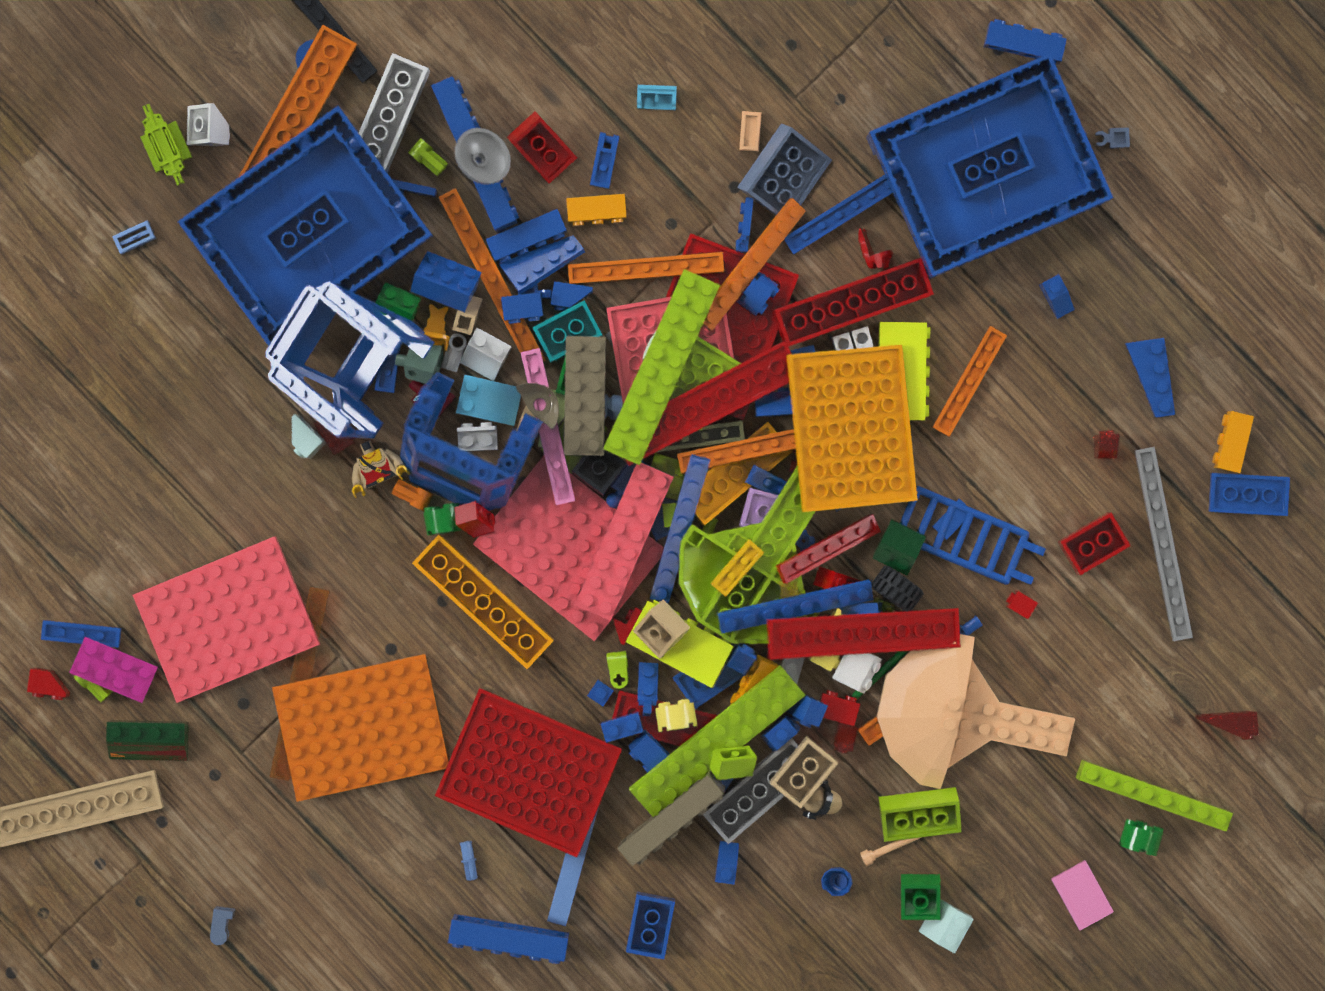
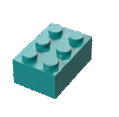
M585 301L532 327L551 363L566 355V336L603 337Z

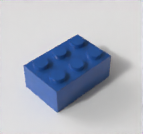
M427 251L414 275L410 292L465 313L477 289L482 272Z
M637 891L626 947L627 953L658 959L665 958L675 898Z

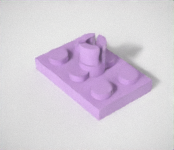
M749 488L739 526L762 522L778 495Z

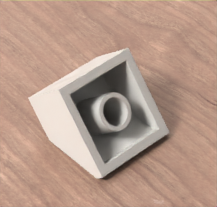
M476 328L460 363L494 381L512 346Z
M871 653L844 655L832 678L861 693H865L871 687L872 678L879 671L882 659Z

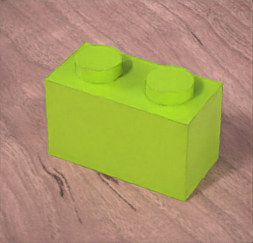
M750 746L714 749L710 770L717 780L753 776L757 756Z

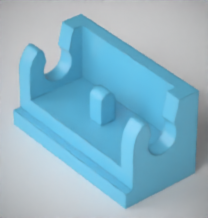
M638 85L637 109L676 110L677 86Z

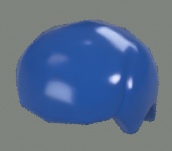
M832 867L823 874L821 879L823 890L828 891L831 896H844L853 885L851 874L842 867Z

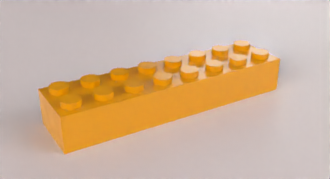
M441 534L412 563L526 669L554 641L543 628Z

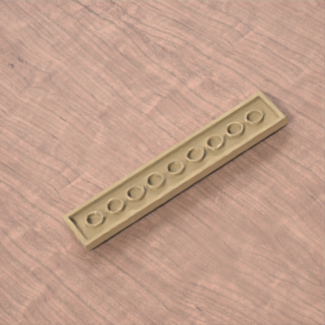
M151 770L0 807V847L164 808L156 771Z

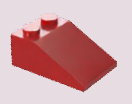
M536 111L507 136L508 140L549 184L578 158Z

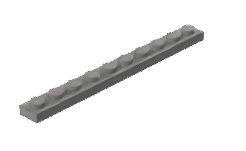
M1155 447L1135 450L1134 453L1172 641L1193 638Z

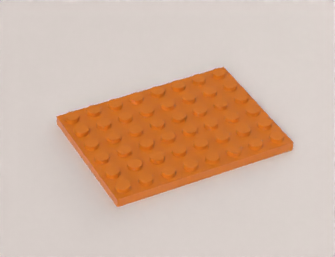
M426 654L272 687L297 802L446 769L449 763Z

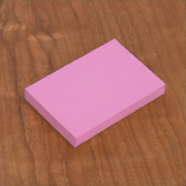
M1085 860L1051 878L1079 930L1114 912Z

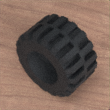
M885 565L871 583L875 591L903 611H912L924 595L918 586L893 568Z

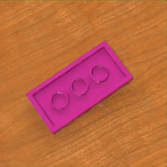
M84 637L69 673L143 703L158 667Z

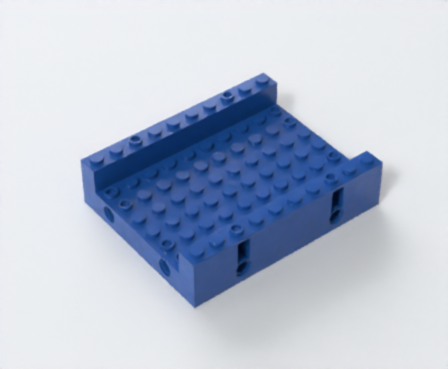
M1051 53L872 130L866 137L873 155L878 157L922 258L929 280L1100 206L1113 198Z
M339 106L178 221L268 346L306 286L320 287L325 282L330 281L355 293L433 237Z

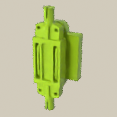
M146 104V106L142 107L147 116L142 121L146 130L144 131L145 135L140 136L151 163L156 173L164 170L166 176L174 177L177 186L184 184L185 182L180 174L185 169L183 161L192 158V155L176 121L167 124V122H164L161 114H154L150 104Z

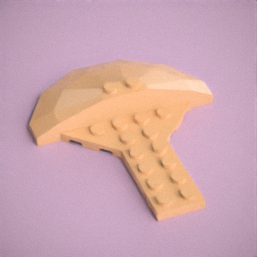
M960 634L961 647L909 651L886 674L876 716L890 757L920 785L941 789L949 767L991 740L1067 756L1075 718L999 702L972 659L975 637Z

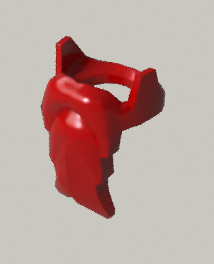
M860 228L858 231V242L867 267L869 269H875L876 267L889 268L890 260L894 255L893 250L883 251L874 255L866 229Z

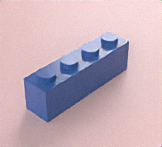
M997 19L994 22L990 21L988 24L983 47L1033 59H1038L1051 53L1055 64L1061 63L1067 40L1062 38V34L1051 33L1049 35L1037 28L1027 30L1024 29L1025 26L1013 24V26L1006 25L1005 21Z
M555 209L487 238L486 241L495 262L500 261L501 264L511 260L510 256L518 254L520 256L528 253V249L533 246L540 248L546 245L547 240L553 238L556 241L565 237L564 233L567 230L558 209Z

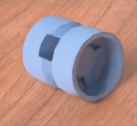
M605 394V419L608 416L611 420H617L623 406L621 395L608 397Z

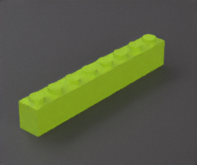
M1085 760L1081 761L1076 778L1080 781L1226 832L1233 815L1228 810Z

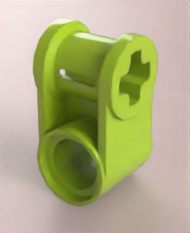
M626 651L607 653L611 684L617 689L624 688L629 682ZM618 674H620L622 678H625V681L622 682V685H619L618 682L614 681V679L618 677Z

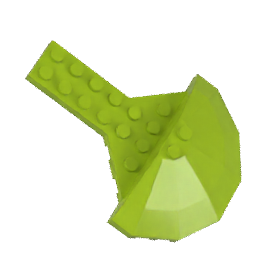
M798 465L762 522L706 534L691 524L680 541L679 585L696 620L733 644H768L767 624L721 633L718 619L719 612L805 594L802 576L785 584L782 582L776 565L797 554L795 543L816 512H802ZM750 539L765 553L725 597L710 583ZM819 612L794 618L816 617L819 614Z

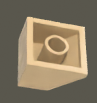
M663 599L649 610L633 632L660 659L686 634L690 626Z

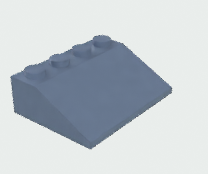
M781 124L737 188L771 213L777 215L789 198H793L800 205L804 202L832 159L792 127Z

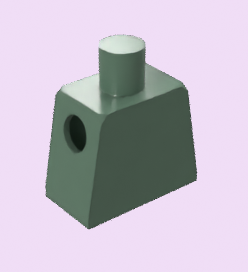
M433 345L425 359L410 348L407 355H396L395 365L404 367L406 378L426 384L436 372L440 371L444 358L443 348L440 345Z

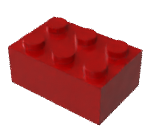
M1111 512L1103 514L1057 541L1077 575L1086 573L1131 546Z

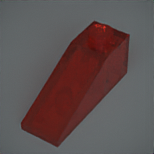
M1256 711L1195 714L1196 719L1236 736H1241L1242 740L1253 739V736L1259 735Z

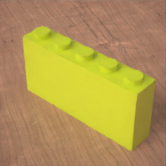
M879 322L878 347L902 345L909 419L910 421H925V417H929V405H926V397H929V386H926V378L930 376V367L926 366V358H930V347H927V339H930V327H927V323Z
M653 600L652 603L647 601L626 642L659 659L633 632L649 610L659 603ZM688 618L685 622L690 626V629L659 660L714 688L735 647L725 638L719 639L715 637V632L705 627L704 630L698 628V623Z

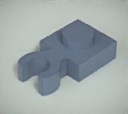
M1109 128V134L1103 131L1095 133V136H1102L1103 138L1102 142L1095 143L1097 147L1104 146L1106 143H1109V149L1130 147L1129 128Z

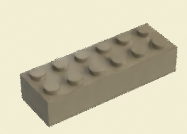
M566 336L564 455H604L606 337Z
M709 771L706 777L695 782L687 792L684 791L680 797L676 798L674 803L668 804L665 809L660 811L659 815L651 816L620 842L618 850L632 866L636 863L640 865L648 858L649 852L655 853L663 846L664 840L668 839L670 841L678 834L679 828L683 827L685 829L693 822L694 816L698 815L700 817L708 810L709 804L713 803L715 805L723 798L726 787Z

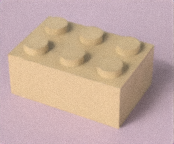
M806 736L769 782L799 808H802L838 762Z

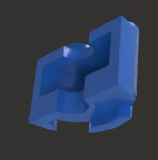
M759 271L737 303L757 316L758 313L763 314L768 307V304H766L768 298H774L780 289L777 288L778 284Z

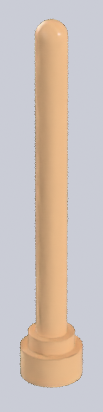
M920 838L896 840L874 851L864 850L860 852V855L867 867L872 865L873 861H876L875 858Z

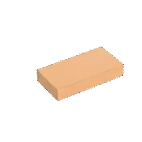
M742 111L739 151L759 152L761 112Z

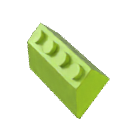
M956 787L879 797L884 842L962 832L960 804Z

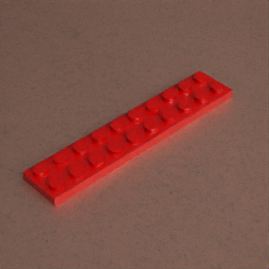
M783 341L668 401L642 459L788 384L787 355L792 353L786 342ZM626 460L628 466L634 464L633 462Z
M959 608L767 619L768 657L770 660L961 647Z

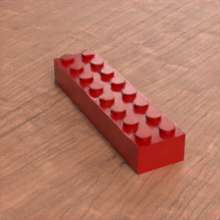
M918 258L772 310L782 341H785L789 347L934 295L922 258Z

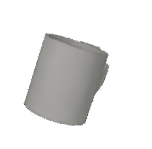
M453 333L450 336L441 368L457 372L467 342L463 334ZM461 337L463 344L460 347L453 346V338Z

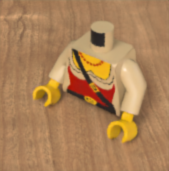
M371 440L360 444L364 456L357 458V462L353 467L352 493L357 498L356 494L362 492L364 497V489L371 488L396 476L403 480L402 473L406 472L410 475V472L405 467L400 456L389 449L384 450L380 448L374 450Z

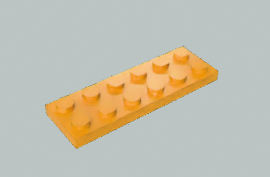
M766 422L747 439L777 432L769 422ZM793 451L711 468L706 473L694 515L703 526L706 525L751 487L745 481L753 465L769 472Z

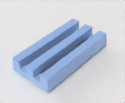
M148 220L112 236L121 255L157 239ZM144 227L147 228V230H145V231H143V232H140V233H138V234H136V235H134V236H132V237H130V238H127V239H125V240H123V241H121V242H119V240H118V239H120V238H122V237H124V236H126V235H128V234H131V233H133V232H135V231H137V230H139V229H141V228H144ZM147 234H150L149 237L144 238V239H142V240H140V241H138V242H136V243H134V244H131V245H129V246H127V247H125V248H123V249H122V247H121V246H123V245H125V244H127V243H130V242H132V241H134V240H136V239H138V238H140V237H143V236H145V235H147Z

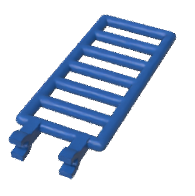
M916 486L917 499L920 495L931 499L917 532L925 534L938 502L949 506L933 546L923 543L921 550L1005 585L1010 583L1012 577L1029 585L1032 584L1034 577L1015 569L1024 549L1041 556L1044 555L1046 549L1028 542L1030 533L1027 530L921 486ZM917 501L908 502L900 521L901 524L908 525ZM957 509L967 515L952 551L948 553L941 550L940 547ZM975 517L985 522L971 556L967 561L957 556ZM994 525L1003 530L988 566L984 568L977 565L976 562L989 530ZM1011 532L1021 537L1007 571L1003 576L994 572V569Z

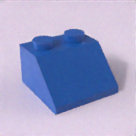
M789 388L777 389L778 392H771L755 400V417L792 415Z

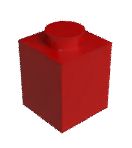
M1017 590L1014 593L1011 592L1006 599L1008 603L1006 607L1025 619H1029L1038 602Z

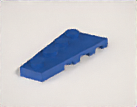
M572 235L512 258L504 263H499V266L519 294H522L585 253L575 236Z

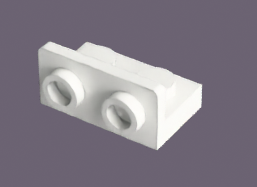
M492 422L480 423L481 427H473V423L461 424V428H457L458 448L463 451L498 450L497 426H492Z

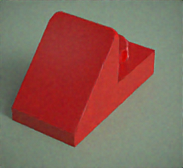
M637 607L634 610H629L625 618L628 620L627 624L612 617L622 645H625L642 612Z

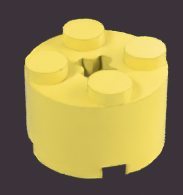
M689 699L679 700L677 705H670V702L658 704L659 708L655 709L659 732H663L662 728H667V731L689 728L691 723H693L694 727L697 726L694 703H690Z

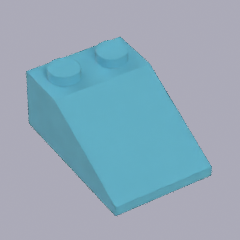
M464 375L456 413L515 426L521 395L516 390V386Z

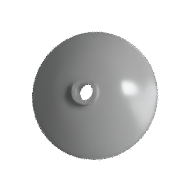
M483 128L470 129L463 133L456 143L455 157L458 166L471 180L480 184H494L507 175L511 164L509 150L504 141L492 131Z

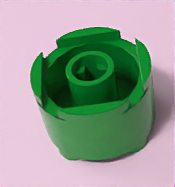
M459 503L443 504L442 509L441 506L424 508L425 512H423L427 536L462 530L456 525L454 507L460 506Z
M1126 819L1119 845L1132 851L1146 852L1145 854L1157 856L1164 829L1154 825L1149 826L1144 821Z

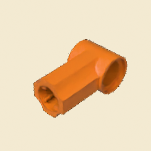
M398 479L391 493L424 512V508L428 507L434 495L401 479Z

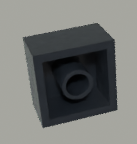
M604 450V455H584L574 467L572 473L604 498L626 468L627 463L615 454Z

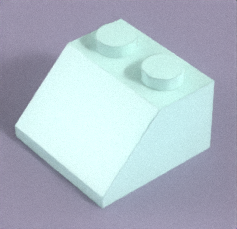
M294 414L292 416V445L295 447L293 451L300 458L311 459L327 441L300 415Z
M940 899V920H924L919 932L938 945L955 953L974 919L971 915Z

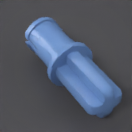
M472 841L461 842L463 858L461 863L464 864L466 880L477 879L475 860L477 859L474 858Z

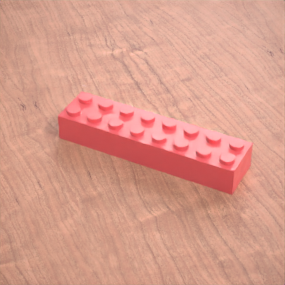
M644 463L636 464L575 603L576 606L611 621L673 480V476Z

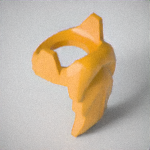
M430 304V317L427 319V325L423 330L425 331L424 334L435 342L434 345L442 346L444 343V351H447L450 336L446 335L444 330L446 323L444 318L448 307L438 310L434 305Z

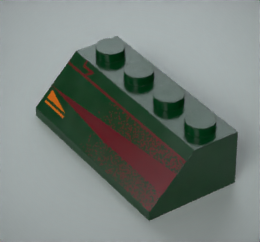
M110 720L106 725V743L109 759L188 761L189 722Z

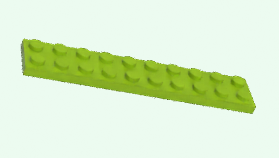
M684 269L604 446V450L640 465L720 285Z
M779 665L630 786V792L652 817L659 815L660 811L665 809L668 804L674 803V800L680 797L684 791L687 792L695 782L706 777V774L711 771L710 764L714 749L744 746L806 695L783 667Z

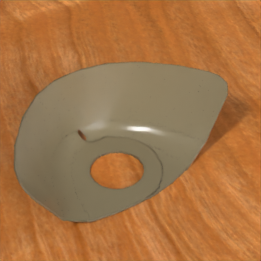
M525 383L516 386V390L532 414L551 429H554L559 414L558 399L554 392L545 385L537 383ZM538 398L546 402V407L542 411L536 410L533 405L534 401Z

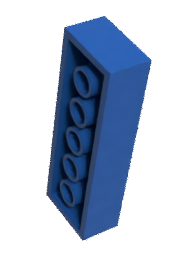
M454 914L451 920L448 943H452V946L456 948L470 946L475 951L488 949L493 954L507 952L512 957L521 958L522 955L530 956L529 959L541 961V958L549 959L550 963L560 964V961H565L569 932Z

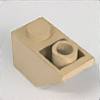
M473 296L465 313L457 310L452 328L453 331L469 336L473 335L482 298Z

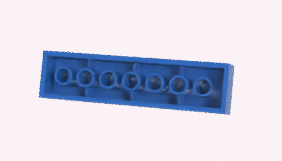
M453 76L431 85L456 143L466 131L480 128L475 116H470L469 112L472 111L467 97L462 98L461 94H464V90L459 79L455 81ZM503 179L494 184H480L473 181L496 233L518 224L516 219L519 218L515 206H510L508 202L512 200L506 187L502 188L500 184L504 182Z

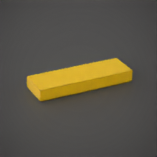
M748 539L710 584L726 597L765 552Z

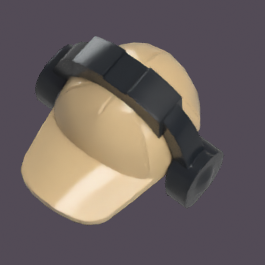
M824 780L804 804V807L808 810L803 811L802 815L804 817L816 820L823 815L835 814L841 809L842 799L838 793L830 789L829 781Z

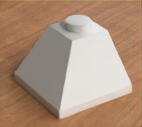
M215 104L188 106L187 145H229V124Z

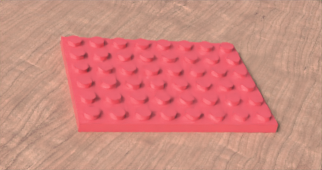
M544 455L509 498L506 506H503L495 516V532L479 536L473 545L595 641L609 624L610 620L580 608L575 603L616 509L609 507L604 499L570 472L575 501L556 505ZM649 535L613 617L661 559L664 547Z
M276 536L133 595L176 703L320 645Z

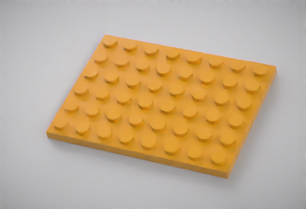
M902 345L787 355L802 512L918 501Z

